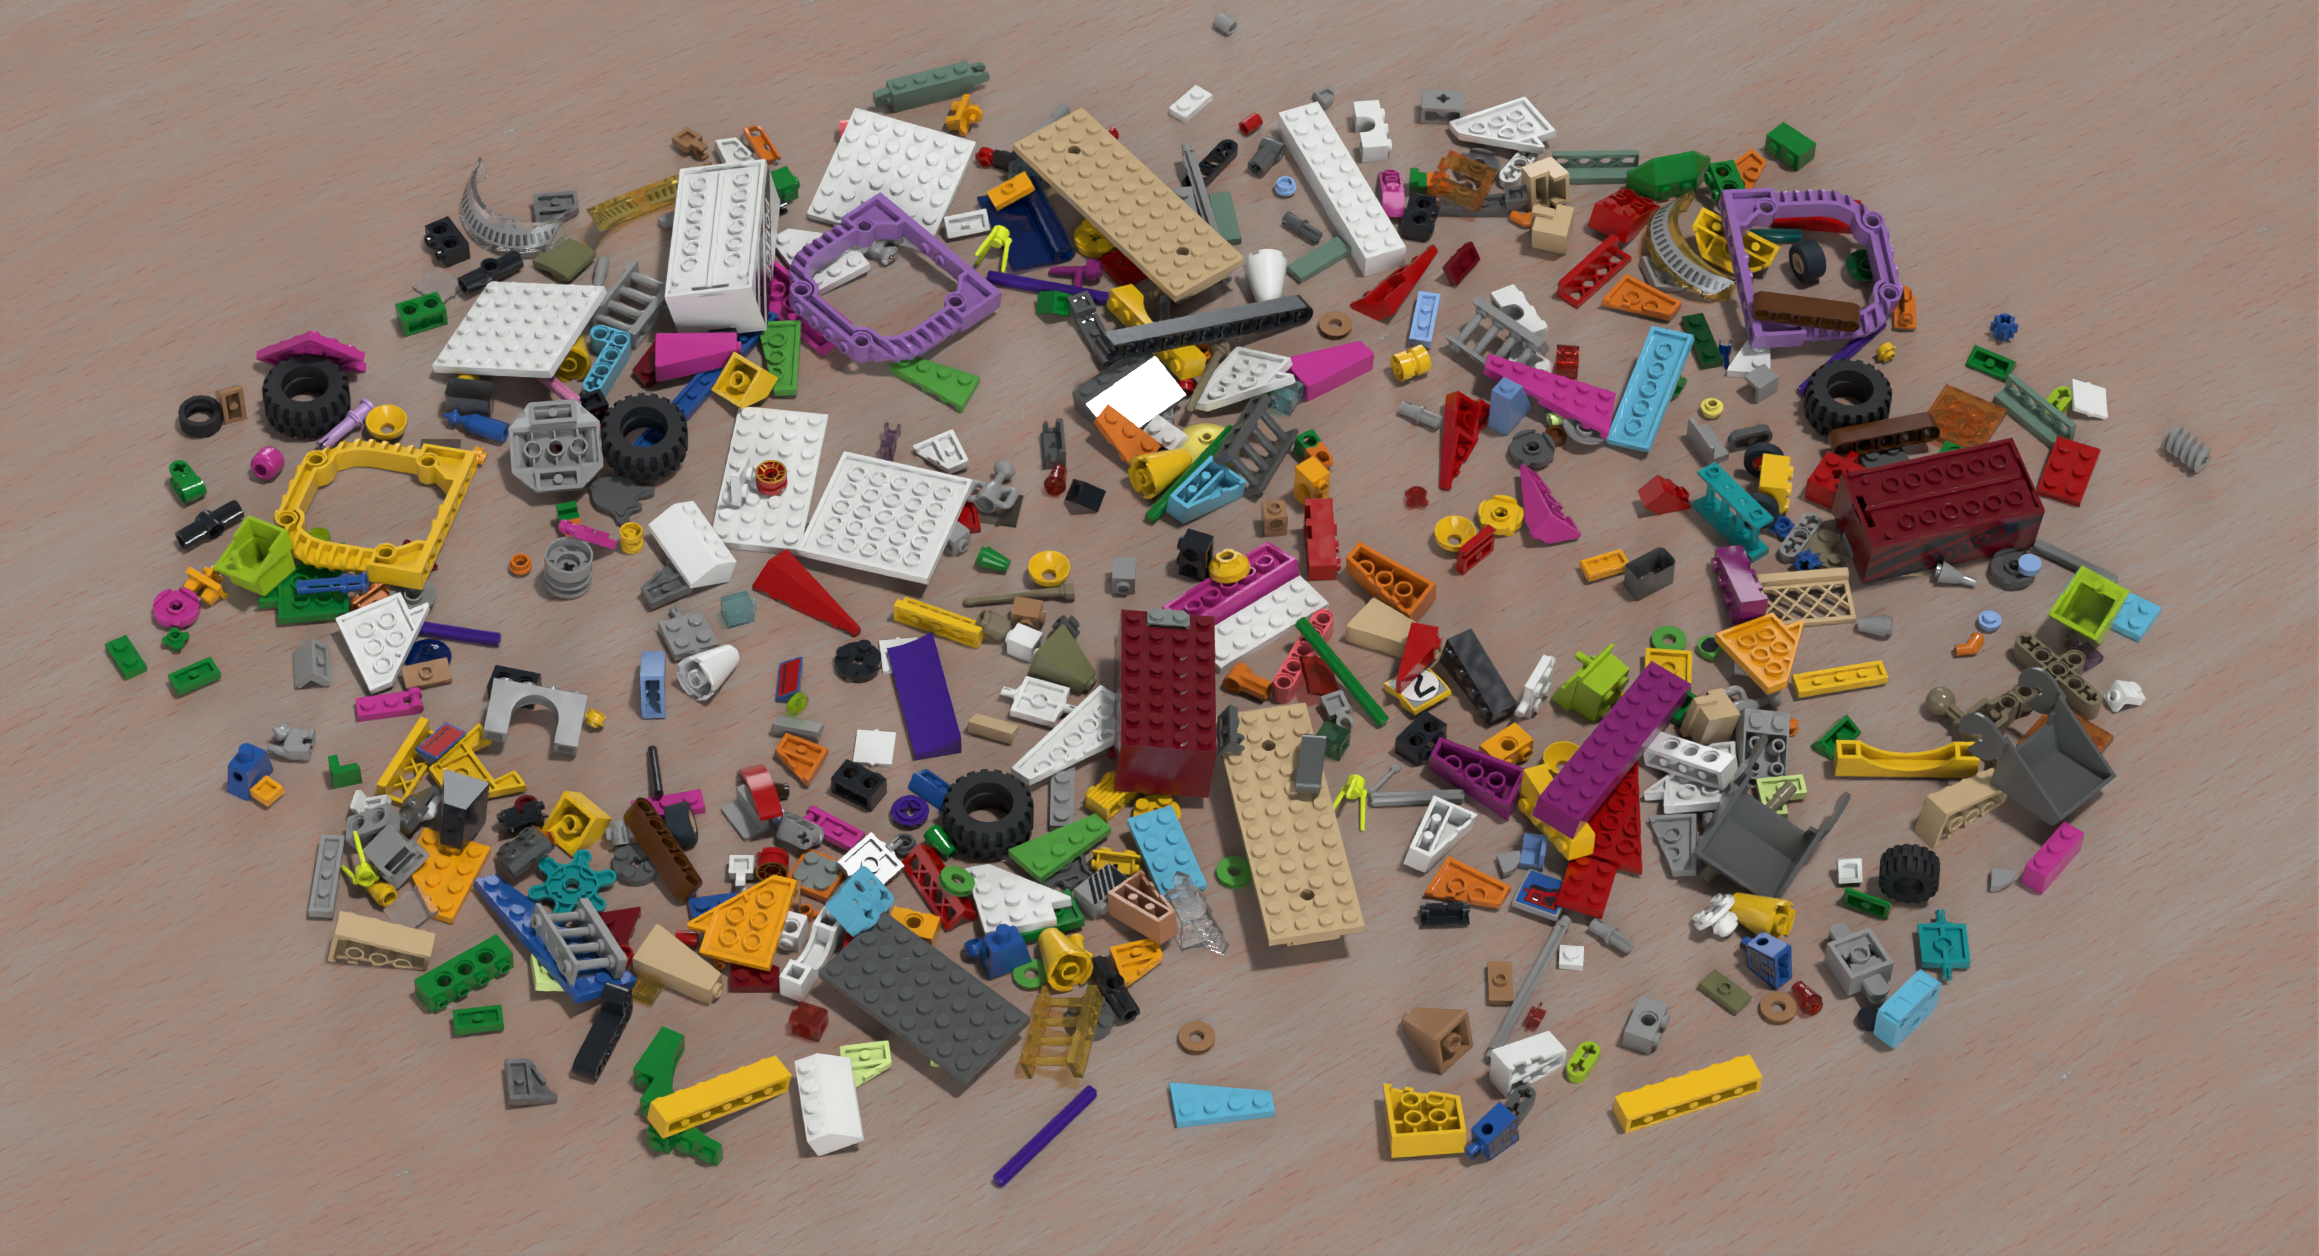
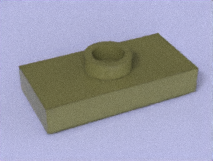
M1716 969L1699 982V989L1734 1015L1751 1002L1752 996Z

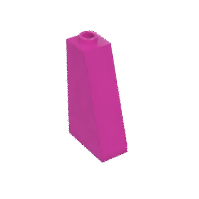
M737 332L656 333V382L725 367L733 352L741 355V342H737Z
M1356 341L1291 356L1293 365L1286 373L1294 375L1296 382L1291 385L1309 402L1373 370L1374 353L1362 341Z

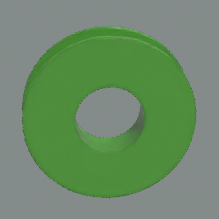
M1662 626L1654 631L1651 645L1652 648L1685 650L1687 639L1684 632L1679 628ZM1666 638L1673 639L1675 643L1666 644L1663 642V640Z
M1226 857L1217 865L1216 877L1224 887L1239 889L1248 885L1252 879L1248 861L1242 857ZM1237 869L1241 873L1238 876H1232L1228 871Z
M945 867L939 876L941 887L946 892L955 896H968L972 893L975 886L973 876L960 867ZM952 879H957V880H959L962 884H958V883L954 882Z
M1031 958L1032 962L1014 968L1013 977L1019 985L1033 989L1043 985L1047 978L1043 961ZM1034 971L1038 976L1034 979H1029L1025 977V973Z

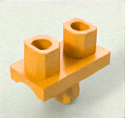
M963 94L961 101H953L951 105L953 116H947L945 120L948 130H958L960 136H966L970 125L974 122H980L983 117L980 107L970 102V94Z
M214 565L210 568H203L202 572L206 575L189 566L186 570L189 577L183 586L184 588L193 591L195 594L198 593L201 587L205 588L200 598L211 606L219 597L224 600L229 594L223 591L222 585L219 584L224 581V577L221 576V573L214 571Z

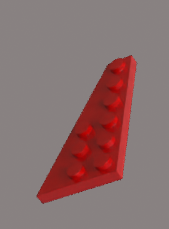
M1637 760L1588 820L1587 823L1595 833L1593 854L1586 857L1617 866L1618 869L1642 875L1639 767Z

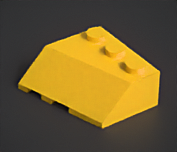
M1383 1083L1385 1121L1391 1158L1465 1153L1466 1126L1459 1095L1435 1091L1421 1093L1415 1092L1414 1088L1405 1087L1403 1090L1392 1088V1084Z

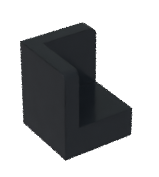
M995 149L993 152V167L1017 174L1025 162L1014 151L1011 153Z
M1073 479L1065 500L1097 512L1106 491L1085 481Z

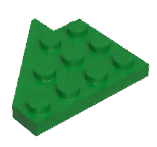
M302 561L291 574L266 596L258 599V608L278 607L279 625L336 620L335 618L349 613L348 594H344L341 591L298 595L296 582L297 580L340 577L343 574L342 570L336 569L333 572L325 567L316 569L314 565L310 564L307 566Z

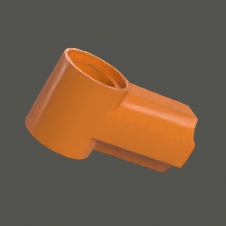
M1236 662L1223 679V685L1227 690L1233 693L1243 691L1263 701L1267 700L1273 688L1272 681L1252 673L1251 669L1241 662Z

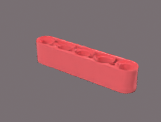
M1319 609L1313 614L1309 622L1328 643L1333 634L1334 616L1327 609ZM1302 634L1273 679L1272 696L1276 702L1281 704L1289 703L1294 698L1319 657L1318 653Z

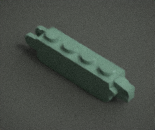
M963 61L887 80L886 87L873 92V102L876 107L891 105L894 111L901 112L961 97L963 94H971L975 90V85L989 81L990 75L987 71H984L985 65L983 62L969 64L968 61Z

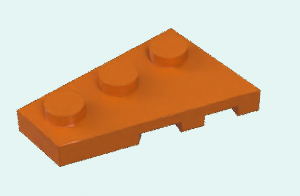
M1752 148L1734 161L1745 188L1753 189L1765 169L1767 161Z
M1625 274L1602 299L1601 306L1670 321L1681 309L1682 302Z
M1109 404L1093 422L1108 443L1113 444L1120 453V459L1126 462L1130 468L1131 463L1128 462L1132 457L1157 452L1162 446Z
M1448 856L1424 892V895L1428 898L1452 902L1465 901V903L1470 905L1500 909L1511 892V886Z

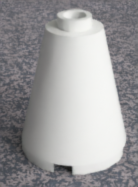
M1274 249L1258 250L1259 254L1252 256L1251 252L1245 256L1243 267L1255 301L1261 302L1281 298L1287 257H1283L1281 251Z
M726 644L684 658L678 663L680 671L677 672V678L681 687L688 695L694 694L699 697L697 700H707L713 696L740 661L739 653L735 647Z

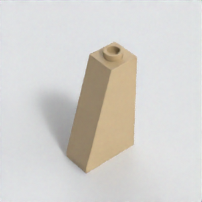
M1373 597L1346 625L1345 640L1349 643L1402 658L1411 622L1415 621ZM1442 647L1440 651L1436 650L1434 659H1437L1442 651Z
M655 925L632 958L633 973L698 1001L711 1005L714 999L719 998L722 994L724 985L722 984L721 973L661 925Z

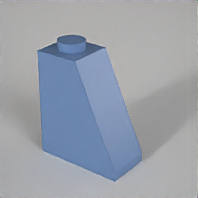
M1503 377L1492 389L1488 427L1508 436L1526 416L1532 406L1523 386Z
M665 651L642 652L640 671L642 719L666 717Z

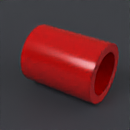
M1254 112L1239 123V129L1243 134L1249 135L1263 124V120L1259 114Z
M676 930L675 937L687 947L698 948V931Z

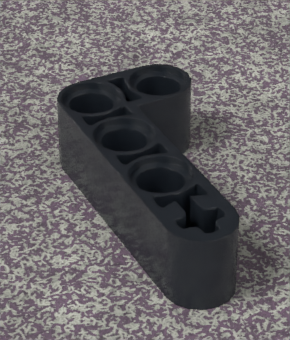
M607 982L603 987L600 999L601 1010L584 1040L572 1068L574 1074L596 1081L601 1076L633 1011L632 989Z

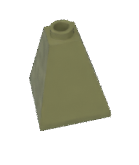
M1064 624L1035 652L1027 676L1069 687L1070 691L1080 694L1085 690L1089 692L1097 682L1094 679L1095 670Z

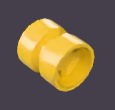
M1421 344L1409 348L1407 352H1398L1390 357L1392 371L1400 382L1411 379L1412 376H1419L1430 372L1431 370L1429 354Z

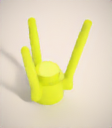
M1000 225L994 226L992 232L974 254L979 256L975 262L976 265L980 264L991 246L998 249L1004 246L1001 272H1005L1009 246L1012 242V239L1008 238L1010 232L1007 228Z
M1353 774L1347 778L1346 784L1342 786L1340 793L1333 802V807L1335 811L1344 795H1346L1347 799H1357L1360 797V830L1364 831L1367 790L1364 787L1366 781L1362 776Z
M353 831L360 864L355 868V874L345 865H342L341 869L352 879L354 885L359 883L361 886H370L375 880L380 879L379 869L376 865L373 868L371 864L365 861L358 832Z

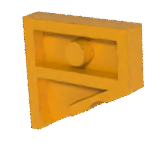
M1150 938L1110 947V955L1116 972L1124 978V986L1126 988L1163 961L1160 945Z

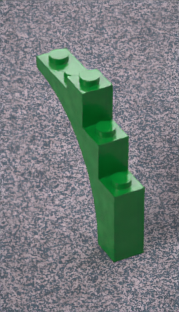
M664 1026L661 1027L633 1068L634 1083L643 1089H647L640 1098L641 1114L646 1118L651 1101L674 1093L673 1078L675 1070L685 1050L684 1035ZM652 1124L647 1129L648 1145L656 1151L670 1154L675 1147L682 1153H689L698 1157L703 1162L712 1163L717 1166L723 1159L722 1144L709 1138L696 1127L662 1139Z

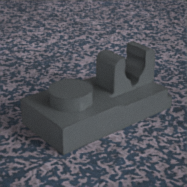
M1229 705L1217 717L1218 755L1221 756L1226 755L1228 751L1239 755L1245 749L1244 746L1240 745L1245 737L1237 733L1239 726L1238 707Z

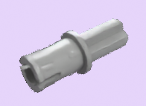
M1406 400L1402 401L1399 406V414L1413 418L1417 423L1423 422L1432 427L1439 428L1443 422L1442 416L1426 410L1425 406L1419 407Z
M1599 918L1593 919L1590 923L1589 931L1604 939L1606 944H1612L1625 953H1629L1633 949V941L1619 933L1618 928L1607 925Z

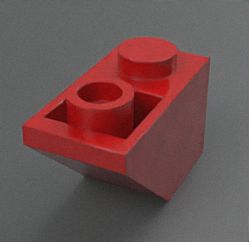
M1658 474L1638 490L1644 507L1657 515L1687 510L1692 507L1689 500L1690 494L1683 486L1679 487L1670 479H1665Z

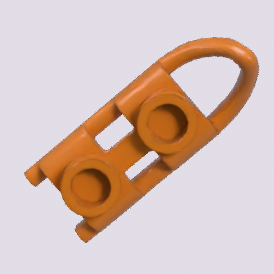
M754 125L749 128H743L744 135L759 160L766 159L767 165L771 164L774 160H781L780 154L760 126ZM758 131L761 135L752 137L750 132ZM768 145L770 150H766L764 146Z

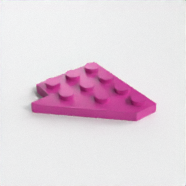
M313 330L307 331V333L302 335H296L288 340H282L280 343L268 345L266 348L258 350L256 354L257 360L272 366H278L279 362L283 360L288 361L293 356L302 357L303 354H309L311 357L319 355L322 356V359L328 358L334 361V364H338L343 371L366 372L367 363L362 362L364 361L365 352L357 350L353 345L342 344L335 338L324 337L320 335V332Z

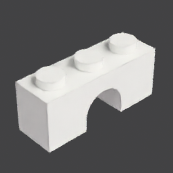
M1379 100L1353 102L1352 118L1355 132H1360L1359 151L1362 163L1388 161V152H1392L1391 139H1387L1389 131L1388 124H1384V108H1380Z
M1512 284L1491 292L1490 304L1546 342L1547 324L1544 320L1540 319L1535 308L1529 305L1522 291H1519ZM1520 340V342H1517L1522 346L1526 347L1525 345L1527 343H1525L1524 341Z

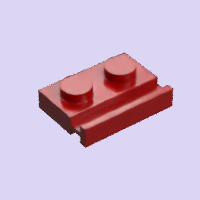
M1488 524L1458 549L1457 572L1462 575L1466 574L1494 551L1495 535L1493 533L1496 531L1494 527Z

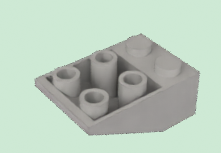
M1744 708L1739 711L1741 715L1736 724L1739 766L1743 760L1750 758L1754 744L1764 735L1768 738V742L1751 768L1754 774L1750 779L1787 776L1790 713Z

